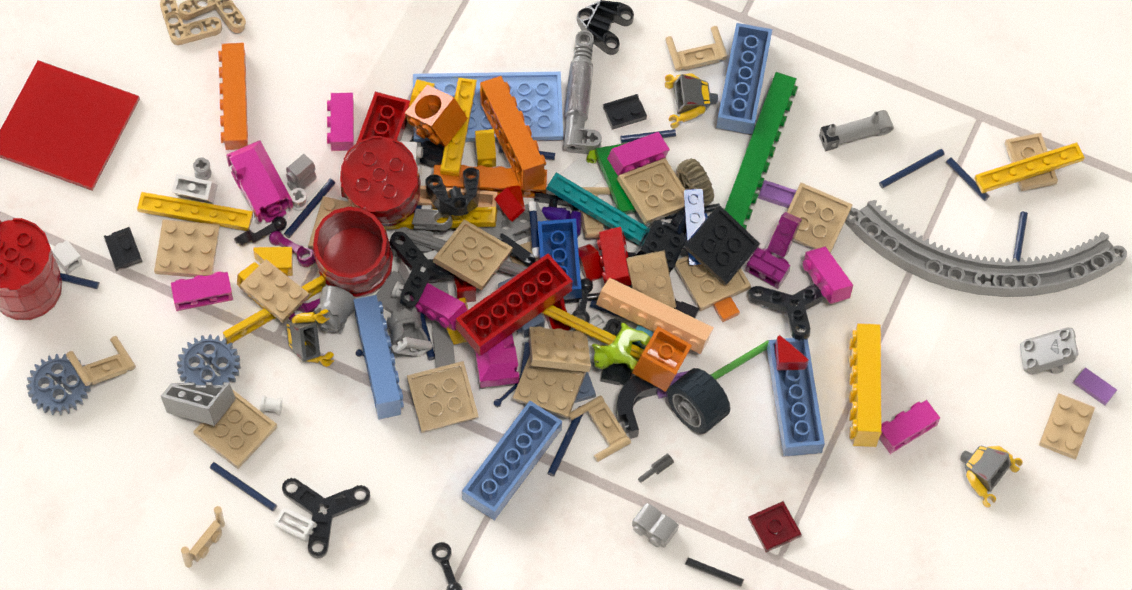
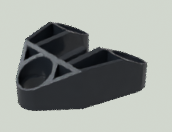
M600 0L582 8L577 14V23L580 29L591 32L594 37L593 44L608 55L616 54L620 46L618 37L609 31L611 24L616 23L621 26H629L634 20V11L630 6L621 2ZM628 14L631 18L626 20L621 15ZM582 15L589 16L587 19H580ZM612 42L616 44V47L610 48L607 44Z
M470 167L463 171L465 195H462L460 188L453 186V189L449 190L451 198H448L441 176L433 174L425 179L427 195L441 214L462 216L478 207L480 196V172L478 169ZM470 175L476 176L475 178L471 179L467 178ZM433 182L438 183V184L435 185V186L430 185V183H433Z

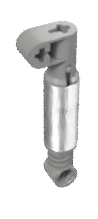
M587 30L578 32L575 37L574 59L570 63L564 113L566 128L563 148L568 152L588 154L590 150L600 148L602 142L600 132L593 129H584L585 121L588 119L593 76L591 60L594 37ZM583 139H587L586 144H582Z

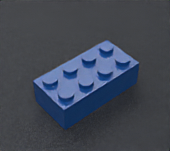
M576 219L538 221L540 259L549 254L573 281L572 291L565 295L563 299L582 298Z

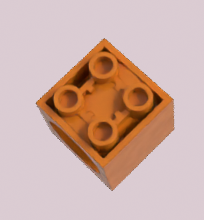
M426 85L405 112L409 119V124L415 127V132L423 139L426 137L435 145L441 144L445 147L468 119L453 96L429 85Z
M658 326L632 373L666 392L692 345Z

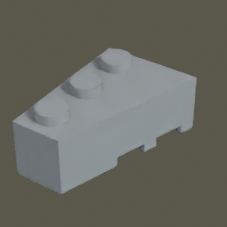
M230 382L223 383V385H213L212 383H206V385L171 383L160 396L167 413L213 426L217 424L236 399Z

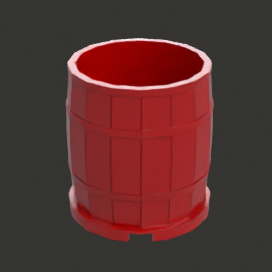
M371 136L360 140L347 151L341 165L340 181L351 207L363 208L372 213L383 226H393L404 222L415 211L420 200L421 180L412 152L402 142L382 136Z
M348 206L332 211L321 220L315 230L313 252L320 276L322 275L325 278L326 285L342 288L354 297L371 295L380 289L392 272L393 254L387 232L376 216L363 208Z
M13 218V220L4 222L0 220V312L15 320H32L43 316L56 305L62 291L60 270L47 236L36 223L26 219Z

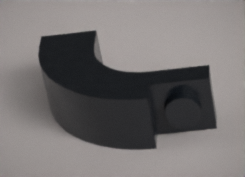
M636 375L629 379L622 387L616 407V419L619 423L623 422L625 433L629 432L630 439L638 437L639 427L633 412L634 405L643 398L657 395L658 387Z

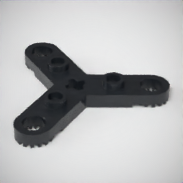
M398 231L391 235L389 241L391 248L396 251L399 258L411 271L399 297L400 304L405 306V308L416 307L429 280L460 278L434 263L433 259H427L404 232ZM395 238H401L404 244L396 243ZM422 267L426 268L424 272L420 271ZM409 295L413 297L414 301H408L404 296Z
M812 284L793 295L762 286H754L750 288L748 296L751 303L762 304L764 307L785 312L791 336L795 340L798 339V341L800 339L802 341L804 339L807 340L810 336L811 328L806 310L819 304L826 298L822 295L821 290L816 284ZM797 329H798V331H799L800 329H801V330L803 329V331H805V332H802V333L797 332Z
M288 478L282 484L284 496L311 514V521L317 524L316 528L313 527L312 535L309 534L308 552L313 558H322L327 554L333 518L364 506L370 501V490L365 485H356L353 488L324 498L296 478ZM295 484L298 488L296 492L290 493L286 489L287 486ZM363 491L366 496L364 499L358 500L355 494ZM324 506L325 509H329H327L326 514L319 512L320 507ZM320 543L324 546L322 551L318 553L313 551L312 547Z

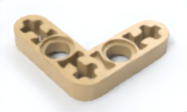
M176 0L160 1V8L166 28L174 45H183L221 33L222 23L219 18L209 17L183 24L182 19L178 15ZM166 4H170L172 12L168 11ZM170 18L178 19V22L175 24H170L168 21ZM193 28H199L201 29V32L199 34H193L191 33V30ZM177 29H178L179 35L181 36L180 38H177V36H176V34H175V30H177Z
M186 0L179 5L178 15L181 19L190 20L215 9L232 32L241 33L245 29L246 20L232 0ZM198 2H206L207 6L201 7L198 5ZM230 8L233 12L225 13L223 9Z

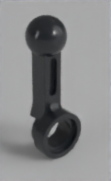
M277 216L270 225L256 233L248 230L235 237L234 240L240 246L250 240L254 243L275 230H284L287 226V221L284 217Z
M588 278L581 279L582 298L579 300L578 310L574 311L572 315L575 317L582 316L586 322L590 323V316L586 312L588 293L593 289V282Z
M445 542L436 543L431 550L432 557L443 570L448 584L446 590H463L461 584L456 582L449 563V559L452 556L451 547ZM444 550L447 552V555L445 557H438L436 553Z

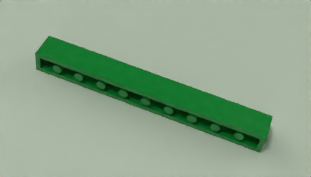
M775 72L725 210L745 229H747V225H745L746 219L750 220L753 209L750 208L752 204H756L759 196L756 193L757 189H761L764 183L763 173H767L770 166L768 159L774 156L776 150L774 143L779 142L781 137L780 127L785 126L787 120L785 113L791 110L793 101H790L791 97H795L798 86H796L797 78Z

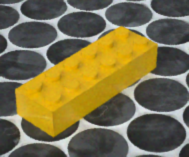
M857 323L856 330H852V338L849 341V350H852V356L849 359V367H852V373H850L849 385H852V391H850L849 402L852 403V409H850L849 420L852 421L849 438L853 439V446L876 447L881 435V324Z

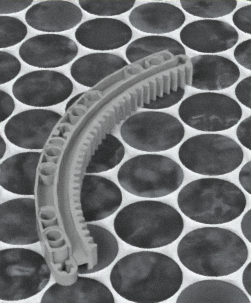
M877 200L868 201L867 206L861 210L851 208L845 224L865 244L901 269L928 282L977 295L1025 297L1059 292L1082 285L1110 272L1121 265L1127 257V250L1123 246L1116 245L1113 247L1108 240L1109 235L1101 232L1099 237L1096 235L1093 240L1089 239L1087 243L1083 242L1081 247L1076 245L1075 249L1071 247L1068 252L1063 250L1062 254L1056 252L1055 257L1049 254L1048 259L1045 255H1042L1041 260L1035 256L1034 261L1028 257L1026 262L1023 258L1019 262H1017L1016 258L1012 262L1008 258H1006L1005 262H1002L1001 258L995 262L994 257L987 261L986 256L980 260L979 255L973 259L972 254L965 257L964 252L958 255L957 250H954L951 253L949 247L943 250V245L937 248L936 242L929 244V239L922 241V235L917 238L916 232L910 234V228L904 230L903 223L897 225L898 219L892 221L893 215L886 216L887 210L881 211L882 205L876 206ZM850 215H851L852 217H853V216H856V220H855L854 218L849 219Z

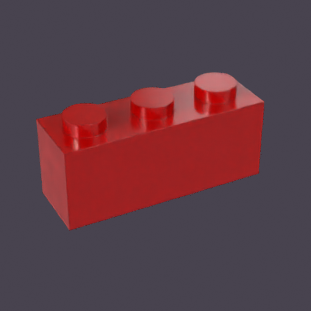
M617 227L600 231V239L597 240L599 251L602 250L600 262L601 266L605 268V272H602L604 283L611 278L626 286L632 285L627 264L628 251L626 239L622 228Z

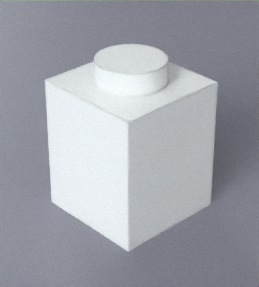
M68 240L58 243L52 250L58 265L66 274L83 265L81 256Z

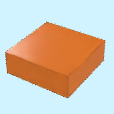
M731 297L714 304V309L722 322L740 314Z

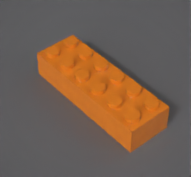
M502 76L480 82V104L492 129H494V133L522 191L544 184V176H546L544 169L546 165L545 157L543 154L540 155L538 143L532 139L531 129L529 125H525L522 111L517 109V101L510 94L509 84L504 82Z

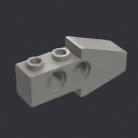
M536 202L537 221H547ZM529 204L525 205L526 210L513 222L509 220L506 214L502 216L500 210H498L496 227H480V229L499 240H503L500 238L501 233L515 242L530 236ZM525 219L527 222L523 223L520 220ZM508 226L510 229L505 230L503 227Z

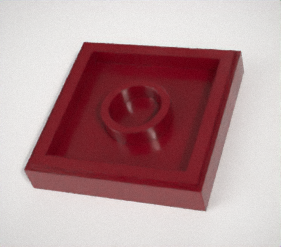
M784 501L748 516V520L766 553L802 536Z

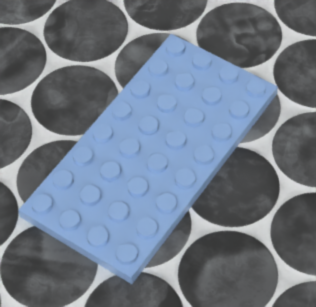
M561 71L413 74V89L418 79L434 83L436 89L454 98L458 77L477 80L466 141H475V131L492 129L480 104V82L502 76L504 82L509 84L510 94L515 97L517 109L522 111L525 119L524 123L529 125L533 140H563ZM414 127L415 142L430 141L426 137L423 139L420 136H418L415 132L416 129Z

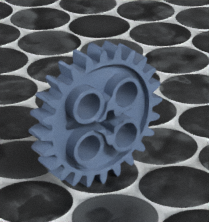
M209 334L208 339L201 335L200 341L194 338V344L187 342L188 349L182 348L183 354H178L180 361H177V367H179L177 371L180 375V380L185 381L184 383L223 385V383L229 381L236 382L235 376L239 375L238 369L241 368L237 349H233V343L227 344L226 338L220 341L219 335L215 339H212L211 334ZM208 350L214 351L212 354H205ZM192 363H199L196 367L190 366ZM221 363L227 364L225 367L218 366ZM207 375L212 376L209 380L203 379Z
M56 354L55 359H52L49 355L47 362L41 359V366L34 365L36 371L30 370L32 377H27V381L30 383L26 385L27 390H29L27 393L29 398H31L32 404L37 403L38 410L43 407L44 413L50 409L52 415L56 411H59V414L62 415L63 410H66L69 414L71 407L77 410V403L84 404L82 398L88 399L86 392L91 391L90 386H85L73 365L67 359L66 354L62 358H59V355ZM56 370H63L59 374H54ZM71 381H77L75 385H69ZM43 384H49L48 387L41 388ZM58 395H64L61 399H55Z

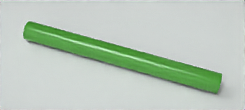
M769 340L710 375L715 380L719 379L767 350Z

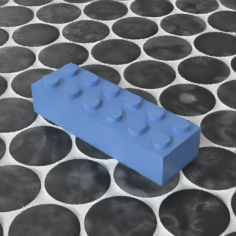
M736 23L716 128L753 134L773 29Z
M377 295L353 299L356 323L378 420L401 415L404 399L402 389L399 386V376L395 368L394 354L391 351V340L387 333L386 319L383 316L382 301L378 302Z
M795 338L785 339L809 359L805 370H777L776 339L769 340L767 355L783 457L822 453L825 442L808 338L807 340L804 339V341L802 339L798 341Z
M529 401L462 490V500L495 521L561 432L562 420Z

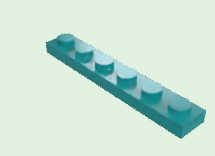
M557 172L546 187L551 193L609 228L621 227L626 238L639 244L647 227Z

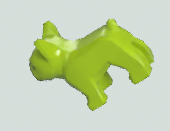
M622 323L621 330L610 345L600 346L592 344L595 351L593 357L594 366L598 369H605L612 364L625 363L628 368L633 370L638 361L630 355L632 342L640 341L642 345L647 346L651 337L641 330L633 329L627 324Z

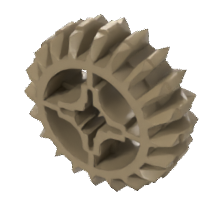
M690 158L678 164L676 169L677 177L685 190L702 189L704 207L714 201V189L707 172L700 165V162Z

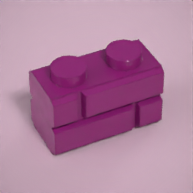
M784 212L780 217L779 224L774 231L767 250L785 257L791 248L802 219Z
M757 247L747 262L745 271L779 289L789 274L791 265H789L786 259L777 258L767 249Z

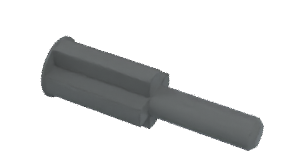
M667 453L653 463L652 468L640 476L638 481L642 483L654 473H661L672 465L674 460Z

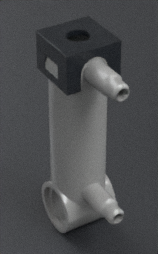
M880 110L878 112L875 111L870 117L838 126L835 124L823 126L820 129L819 137L826 152L836 149L839 144L875 134L879 136L886 135L894 129L888 112Z

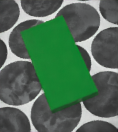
M623 144L596 148V157L617 209L625 214L637 212L618 182L617 173L607 159L612 148Z

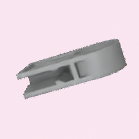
M416 209L412 224H414V229L443 231L452 226L453 220L451 215L441 214L438 210ZM441 217L449 218L444 223H437V220Z

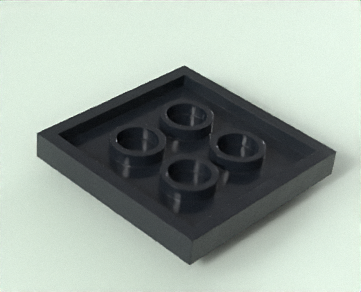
M718 205L683 247L725 286L753 254L760 243L724 208Z

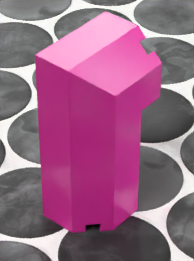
M261 140L226 155L228 166H231L232 176L239 189L244 193L258 222H262V219H264L266 223H270L277 216L284 217L287 214L285 210L288 207L290 210L293 208L292 199Z
M513 334L482 356H479L475 351L480 388L519 383V372L516 371L518 360Z

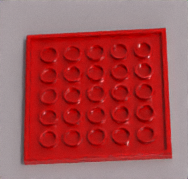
M37 60L0 129V158L93 191L140 97Z

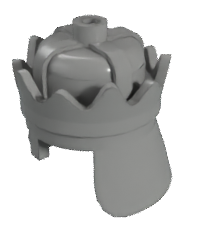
M336 286L323 287L320 304H318L313 312L317 314L323 309H327L329 312L323 316L330 319L322 324L316 320L315 322L324 332L338 331L341 334L347 318L354 312L353 299L356 298L342 288Z
M400 307L397 310H393L391 318L387 317L386 323L392 333L391 349L393 345H398L397 342L403 341L405 337L428 341L427 335L422 329L420 312H417L416 307L410 309L409 307Z

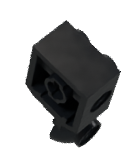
M685 208L681 213L678 211L670 223L654 220L646 228L633 256L665 250L670 273L687 240L685 237L687 235Z

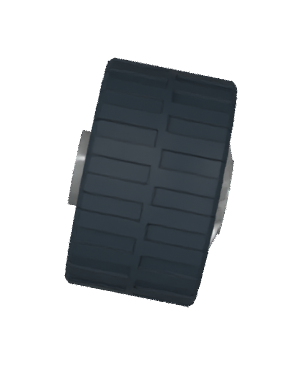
M692 368L667 389V398L672 410L684 425L696 433H707L730 413V402L724 389L713 376L699 368Z

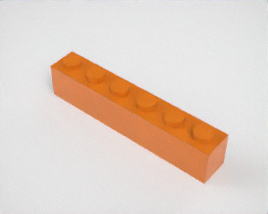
M244 43L222 44V51H218L219 62H222V67H219V78H223V83H219L220 94H223V99H220V110H223L224 114L220 116L221 127H224V132H221V143H225L226 150H236L248 145Z
M441 164L434 165V174L441 176L446 188L457 186V188L464 189L463 171L470 167L461 165L459 176L440 174ZM482 165L473 167L480 172V191L497 192L498 195L506 187L519 185L512 168L502 166L493 168ZM545 170L544 184L522 191L523 198H534L535 193L546 194L547 170ZM470 175L467 178L471 179L475 178L476 176Z

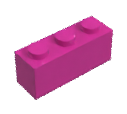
M331 93V100H327V111H331V116H327V128L331 127L330 133H327V144H331V151H348L354 146L353 93Z
M656 132L612 148L607 159L619 176L666 158L670 149L661 134Z
M826 246L807 251L803 261V268L809 273L813 283L818 286L828 302L832 304L850 299L853 284Z
M215 272L213 275H198L192 279H178L175 282H171L176 311L233 300L228 272Z
M427 283L416 305L417 312L425 314L430 320H435L444 328L448 327L453 331L456 330V318L468 310L464 302Z
M927 400L922 403L919 401L912 405L909 411H902L897 414L891 422L885 421L882 423L879 440L888 452L892 454L936 427L940 416Z

